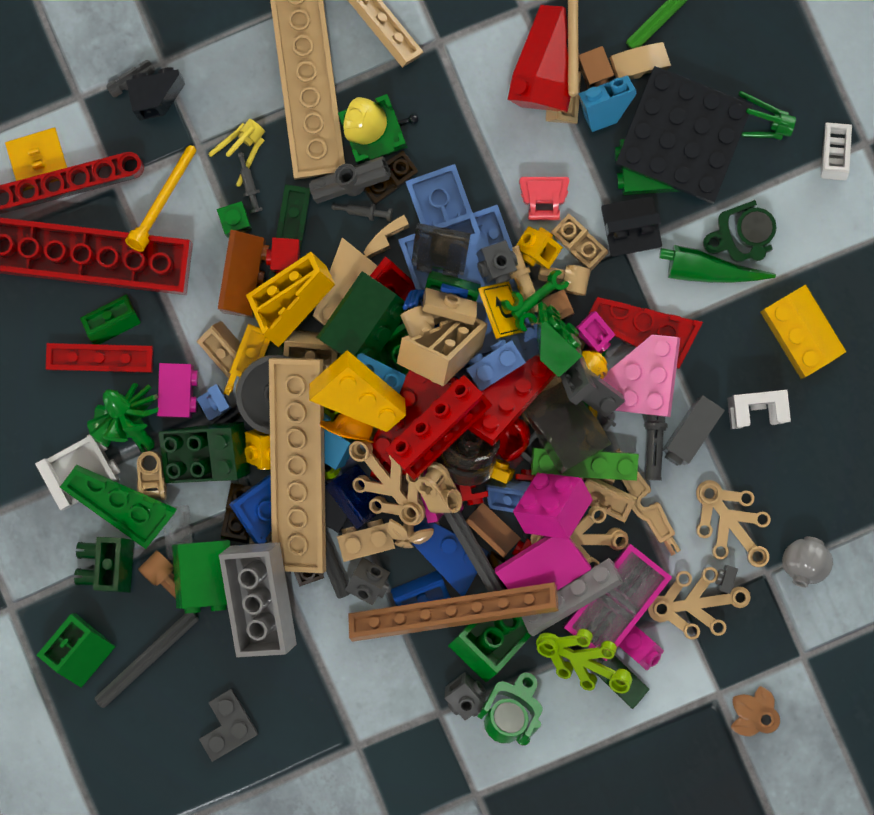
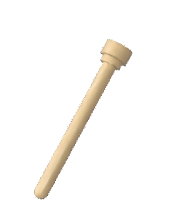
M568 0V94L571 97H576L579 93L578 0Z

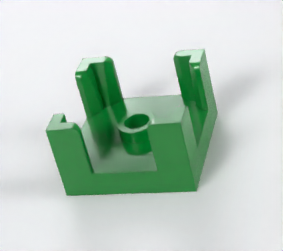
M388 94L375 99V103L384 110L387 117V126L383 135L370 144L350 142L357 164L408 148ZM347 109L338 112L343 126Z

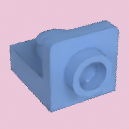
M217 384L208 388L207 393L197 398L204 414L210 421L232 409L221 387Z

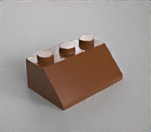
M230 230L218 302V310L222 313L254 318L253 310L246 295L265 281V271L261 270L263 260L266 261L267 249H270V245H266L265 238Z

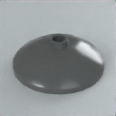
M268 355L253 361L242 372L236 386V404L241 416L252 428L265 434H270L269 359L290 358L288 356Z

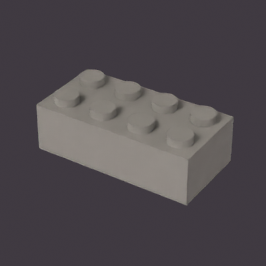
M280 542L229 546L219 554L236 657L287 654L297 645Z

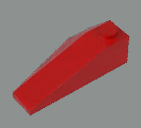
M540 5L513 72L507 99L522 108L568 112L571 96L568 94V27L565 7Z

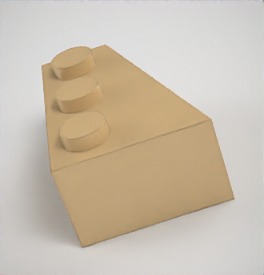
M344 238L341 239L329 271L335 286L317 304L313 314L314 319L323 326H325L359 274L363 271L370 276L377 267L375 263Z
M476 318L474 325L447 319L440 322L437 328L432 330L429 328L422 329L420 335L412 338L409 335L405 336L401 340L397 364L434 383L444 386L482 349L488 323Z

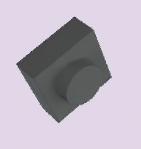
M725 565L724 569H719L718 577L715 581V584H718L717 590L728 594L731 593L738 568Z

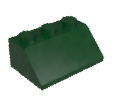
M362 271L316 338L340 356L348 350L356 358L358 354L362 353L375 360L401 323L400 315L410 308L403 310L405 301Z

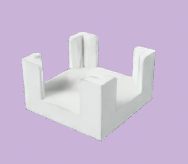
M787 390L733 395L727 398L731 429L750 426L749 406L751 411L767 409L766 404H768L769 422L771 425L791 422Z

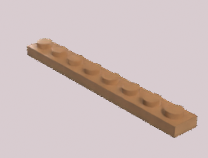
M555 582L348 613L349 639L355 642L559 611L557 586Z

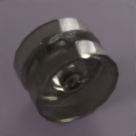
M467 429L437 458V463L447 468L451 479L458 485L474 486L482 484L490 479L494 472L496 457L500 448V439L492 446Z

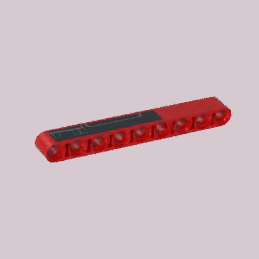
M125 152L0 185V195L8 193L9 201L5 205H0V214L136 179L143 174L144 163L137 154ZM134 159L137 161V167L134 171H125V163L128 160ZM110 166L112 168L111 175L107 178H100L99 172L101 168ZM78 173H85V182L81 185H75V176ZM54 179L60 180V188L55 192L49 191V183ZM28 186H34V195L31 198H24V189Z

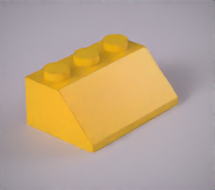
M806 285L760 311L800 379L809 376L846 353L845 348Z

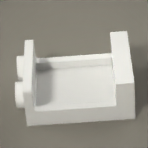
M90 434L50 458H44L35 463L60 510H66L79 503L78 500L60 488L76 464L115 482L120 480L117 475L120 473L118 465L114 459L109 460L105 453L108 448L95 442Z

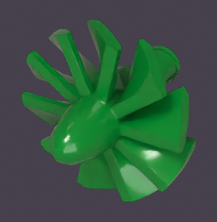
M137 383L132 384L125 396L117 390L107 389L103 393L104 405H98L95 408L94 419L87 422L89 434L94 441L108 447L111 441L126 442L128 438H132L141 453L146 452L144 447L147 451H150L154 447L155 442L145 431L147 424H144L141 418L154 414L159 410L158 407L145 410L159 398L157 394L145 398L152 387L147 385L134 397L133 394L138 386Z

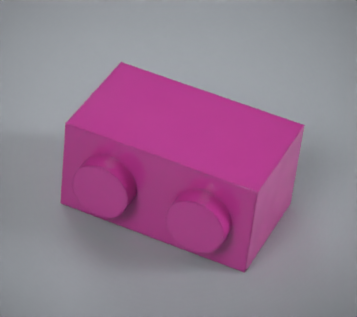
M159 363L158 417L192 418V412H197V397H193V386L198 385V370H194L192 364Z

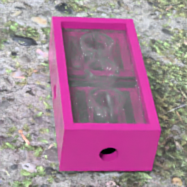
M627 544L614 560L615 567L623 584L574 612L563 625L572 635H576L580 629L589 630L593 635L588 646L589 648L601 647L604 641H611L618 647L672 579V576L631 544Z

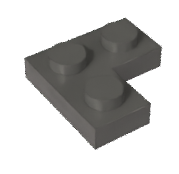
M232 688L208 702L221 726L199 738V741L213 762L259 734Z

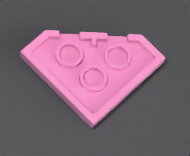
M651 335L607 372L603 380L623 394L625 402L615 411L671 417L680 345L679 337Z

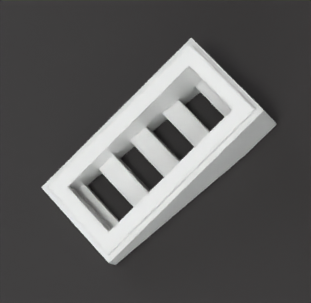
M825 123L821 164L822 179L847 180L850 171L852 125ZM830 134L845 135V138L830 137ZM830 144L844 145V148L830 147ZM829 155L843 156V159L829 158Z

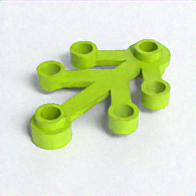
M580 629L574 636L558 637L552 633H542L538 636L536 640L537 651L542 656L551 658L556 667V674L560 678H570L573 670H575L580 679V686L584 690L591 691L596 686L597 677L592 673H588L587 669L610 679L609 686L613 691L617 693L629 691L632 684V677L629 671L625 669L615 671L592 660L597 658L612 659L617 650V646L613 642L604 641L601 647L572 650L568 647L576 645L588 647L593 638L592 633L587 629ZM562 656L569 659L570 662L564 661Z

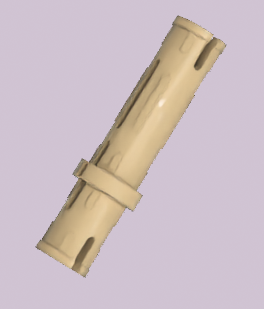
M518 245L512 247L518 261L517 271L510 276L511 279H515L517 288L525 301L536 291L529 275L531 272L530 268H526ZM538 304L528 312L534 315L535 312L538 314Z

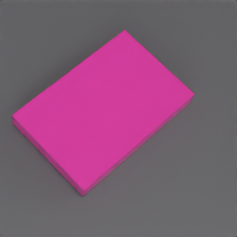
M545 536L497 566L495 573L507 589L555 582L558 591L590 571L591 565L571 538L562 539Z

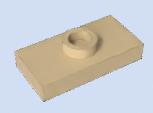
M426 288L423 294L422 311L474 325L477 318V302L458 297L455 294H447Z
M587 478L585 486L593 499L589 506H600L606 511V514L625 523L637 498L597 478Z

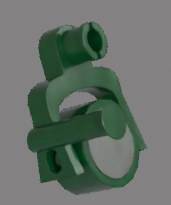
M755 200L729 209L719 215V230L706 235L703 240V248L709 254H718L727 250L729 256L735 262H742L748 259L751 262L761 261L765 258L766 253L773 250L772 245L766 247L765 245L775 236L777 229L776 220L766 209L754 208L757 205ZM743 212V214L737 220L735 231L740 243L748 248H752L747 254L738 250L729 230V217ZM711 239L718 241L717 247L709 245Z

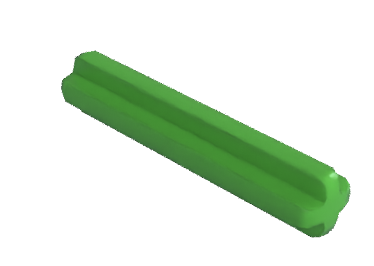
M667 0L627 39V46L630 49L641 47L687 0Z

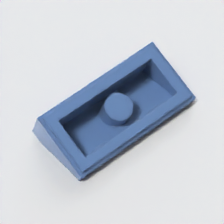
M495 479L485 484L489 496L487 497L489 509L513 513V510L531 482L512 479L505 484Z

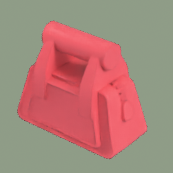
M521 177L519 179L523 202L527 205L529 204L528 220H560V210L558 208L559 204H564L563 202H565L568 194L567 189L570 181L568 177ZM536 204H552V210H536Z

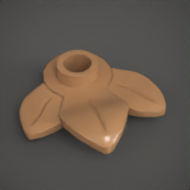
M760 686L756 690L754 697L745 694L733 697L734 709L740 716L731 725V728L736 733L751 737L758 732L768 734L778 729L780 715L774 709L775 699L769 690ZM764 715H769L771 717V723L769 725H764L762 723V717Z

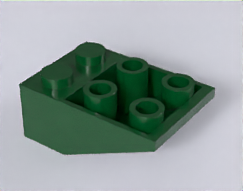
M244 422L216 423L158 432L165 484L238 480L250 474L249 463L246 461Z

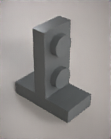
M583 355L560 376L567 396L572 403L577 405L584 401L605 418L625 402L623 394L588 369Z

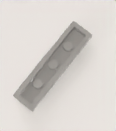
M608 558L557 591L559 611L523 616L522 619L528 633L532 636L537 635L623 584L614 562Z

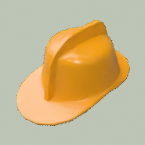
M340 413L334 421H321L319 423L325 430L338 436L374 443L370 439L373 426Z

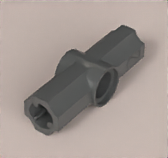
M383 156L355 166L348 163L342 164L336 169L335 173L312 180L309 183L310 192L317 204L345 194L357 196L364 191L365 187L389 180L391 177L390 168Z

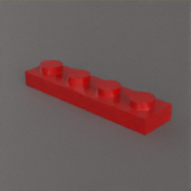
M47 343L46 370L153 373V346Z

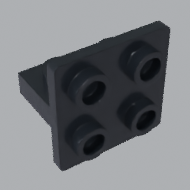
M652 196L602 205L601 211L611 257L662 247L659 231L661 220L659 213L655 211Z

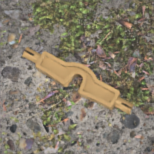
M637 472V481L621 480L628 494L637 498L632 511L640 519L647 522L659 543L664 542L671 556L676 554L675 551L677 553L681 551L672 537L675 535V532L668 522L660 503L655 502L648 507L641 505V499L651 492V488L639 472Z

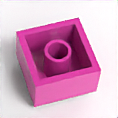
M537 472L513 510V513L524 533L569 539L593 499L580 477Z

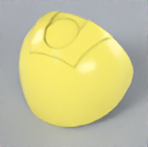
M355 98L349 104L344 119L343 128L346 139L357 144H370L378 140L385 132L387 126V117L384 110L370 99Z

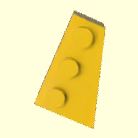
M348 350L309 384V401L385 432H388L406 416L405 398Z

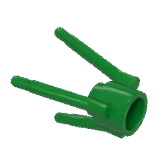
M743 91L739 92V96L774 113V115L748 108L746 110L748 114L771 121L770 129L774 130V132H742V137L782 140L783 135L787 137L792 135L796 117L788 115L789 112L779 110Z

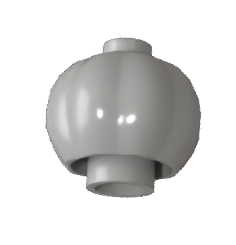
M806 536L804 539L794 541L785 549L782 564L786 573L793 578L792 582L799 587L806 588L808 584H817L823 581L830 574L833 558L830 551L824 546L823 541L815 537Z

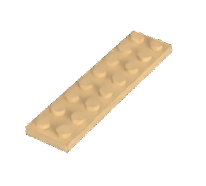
M270 0L294 180L335 173L339 166L345 164L324 2L323 0Z
M269 359L272 543L280 542L284 570L288 572H326L324 428L319 424L321 421H324V406L309 401V384L323 372V359Z

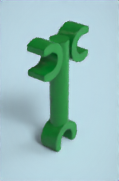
M561 270L550 272L547 279L548 282L525 301L523 296L515 291L511 293L515 299L513 305L508 300L501 301L502 307L505 310L511 311L512 316L516 319L515 325L519 331H527L524 325L525 318H528L530 323L535 324L538 322L537 317L533 313L528 312L554 290H564L568 287V281H562L560 284L556 282L557 276L562 273Z

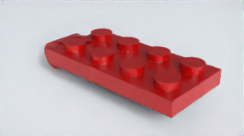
M411 370L408 371L399 393L405 398L406 416L388 432L378 429L373 438L374 443H371L373 447L372 453L379 459L378 461L390 476L391 460L385 449L410 426L413 420L419 418L434 400L439 399L454 381L458 380L454 376L444 386H441ZM402 469V478H403V475H404V474L406 475V472ZM371 471L370 477L381 483L373 471Z

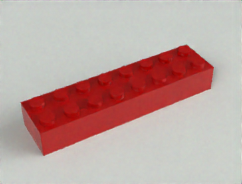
M0 218V274L187 295L193 243L188 239L149 235V243L144 251L141 252L132 249L126 244L125 239L129 234L128 232Z

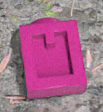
M596 311L591 312L576 327L580 338L588 346L585 351L593 350L601 354L611 345L609 341L615 336L614 332Z

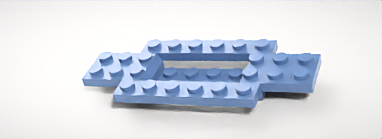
M455 164L405 181L423 230L398 239L415 289L425 290L430 271L478 283L481 287L496 284L495 280L487 283L485 277H481L477 267L479 260L476 253L481 248L504 240L507 241L510 251H513V246L498 205L473 213ZM515 279L508 280L512 291L519 292ZM479 293L477 299V318L488 323L483 347L477 354L482 353L484 356L492 351L490 346L502 338L496 339ZM528 318L524 320L525 327L527 328L526 332L503 337L505 341L509 339L513 341L525 362L533 356L539 355L537 324L531 326ZM469 363L459 370L454 377L460 379L465 375L472 382V378L465 369V367L469 366Z

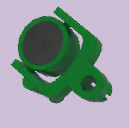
M522 673L513 685L501 681L493 687L477 717L482 719L485 716V730L494 741L511 743L516 740L520 745H527L532 735L541 727V722L538 719L543 711V707L538 700L532 697L538 685L537 679L533 674ZM496 695H504V696H507V697L512 698V699H501V700L497 701V702L492 706V708H490L491 705H492V703H493V701H494V699H495V697H496ZM526 709H527V710L530 712V714H531V720H530V722H529V720H528V713H527Z

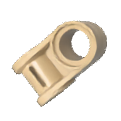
M156 451L142 453L137 459V491L152 498H161L162 501L167 500V486L165 484L162 456ZM149 455L153 456L157 461V466L152 471L144 466V460ZM149 488H157V489H158V490L147 491V489H149Z
M433 462L427 468L425 476L419 477L416 481V488L421 493L430 512L457 513L462 506L461 493L457 490L447 468L440 463Z

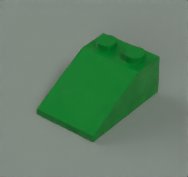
M522 617L466 625L448 646L481 679L488 682L505 666L531 635L528 633Z

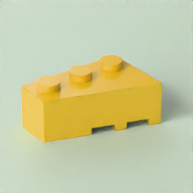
M310 252L248 293L246 297L263 335L277 347H280L335 286V283L327 266Z

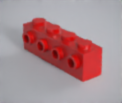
M463 375L460 379L454 381L439 399L434 400L419 418L413 420L410 426L399 437H396L385 451L415 480L472 426L492 404Z

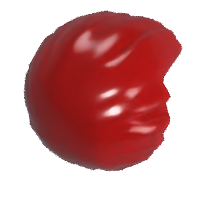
M518 418L494 446H490L507 462L516 459L529 445V426L523 419Z

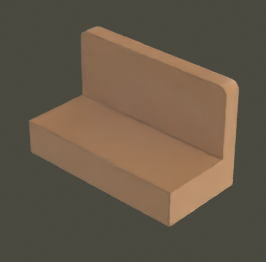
M481 503L465 520L503 558L521 539L484 503Z

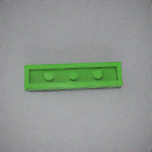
M532 447L531 474L536 475L539 472L580 478L637 481L639 454Z

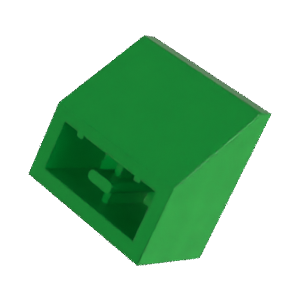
M541 301L538 304L537 343L540 360L560 377L582 357L580 347L582 344L578 337V330L571 323L566 325L560 319V313L552 305L548 307Z
M77 613L70 614L36 656L55 672L82 688L116 646Z

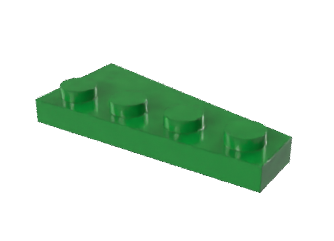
M77 464L60 486L69 495L145 549H147L177 510V508Z

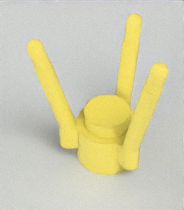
M248 119L245 124L242 123L237 130L219 143L208 155L210 157L214 156L238 136L239 139L226 152V156L230 157L243 142L248 146L254 144L246 161V167L250 168L259 147L265 141L262 138L265 130L254 120ZM241 174L236 183L238 187H240L243 182Z

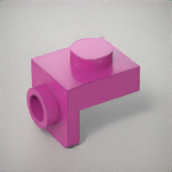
M637 626L631 629L619 645L622 650L645 670L655 666L664 652L658 644Z

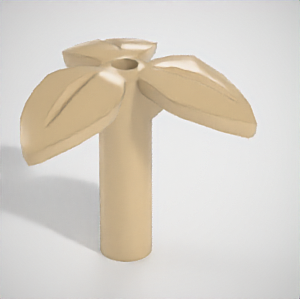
M410 508V512L415 515V510ZM392 519L388 523L389 534L393 539H396L394 545L401 548H414L412 543L422 544L428 541L434 532L433 528L414 532V525L403 523L402 526Z

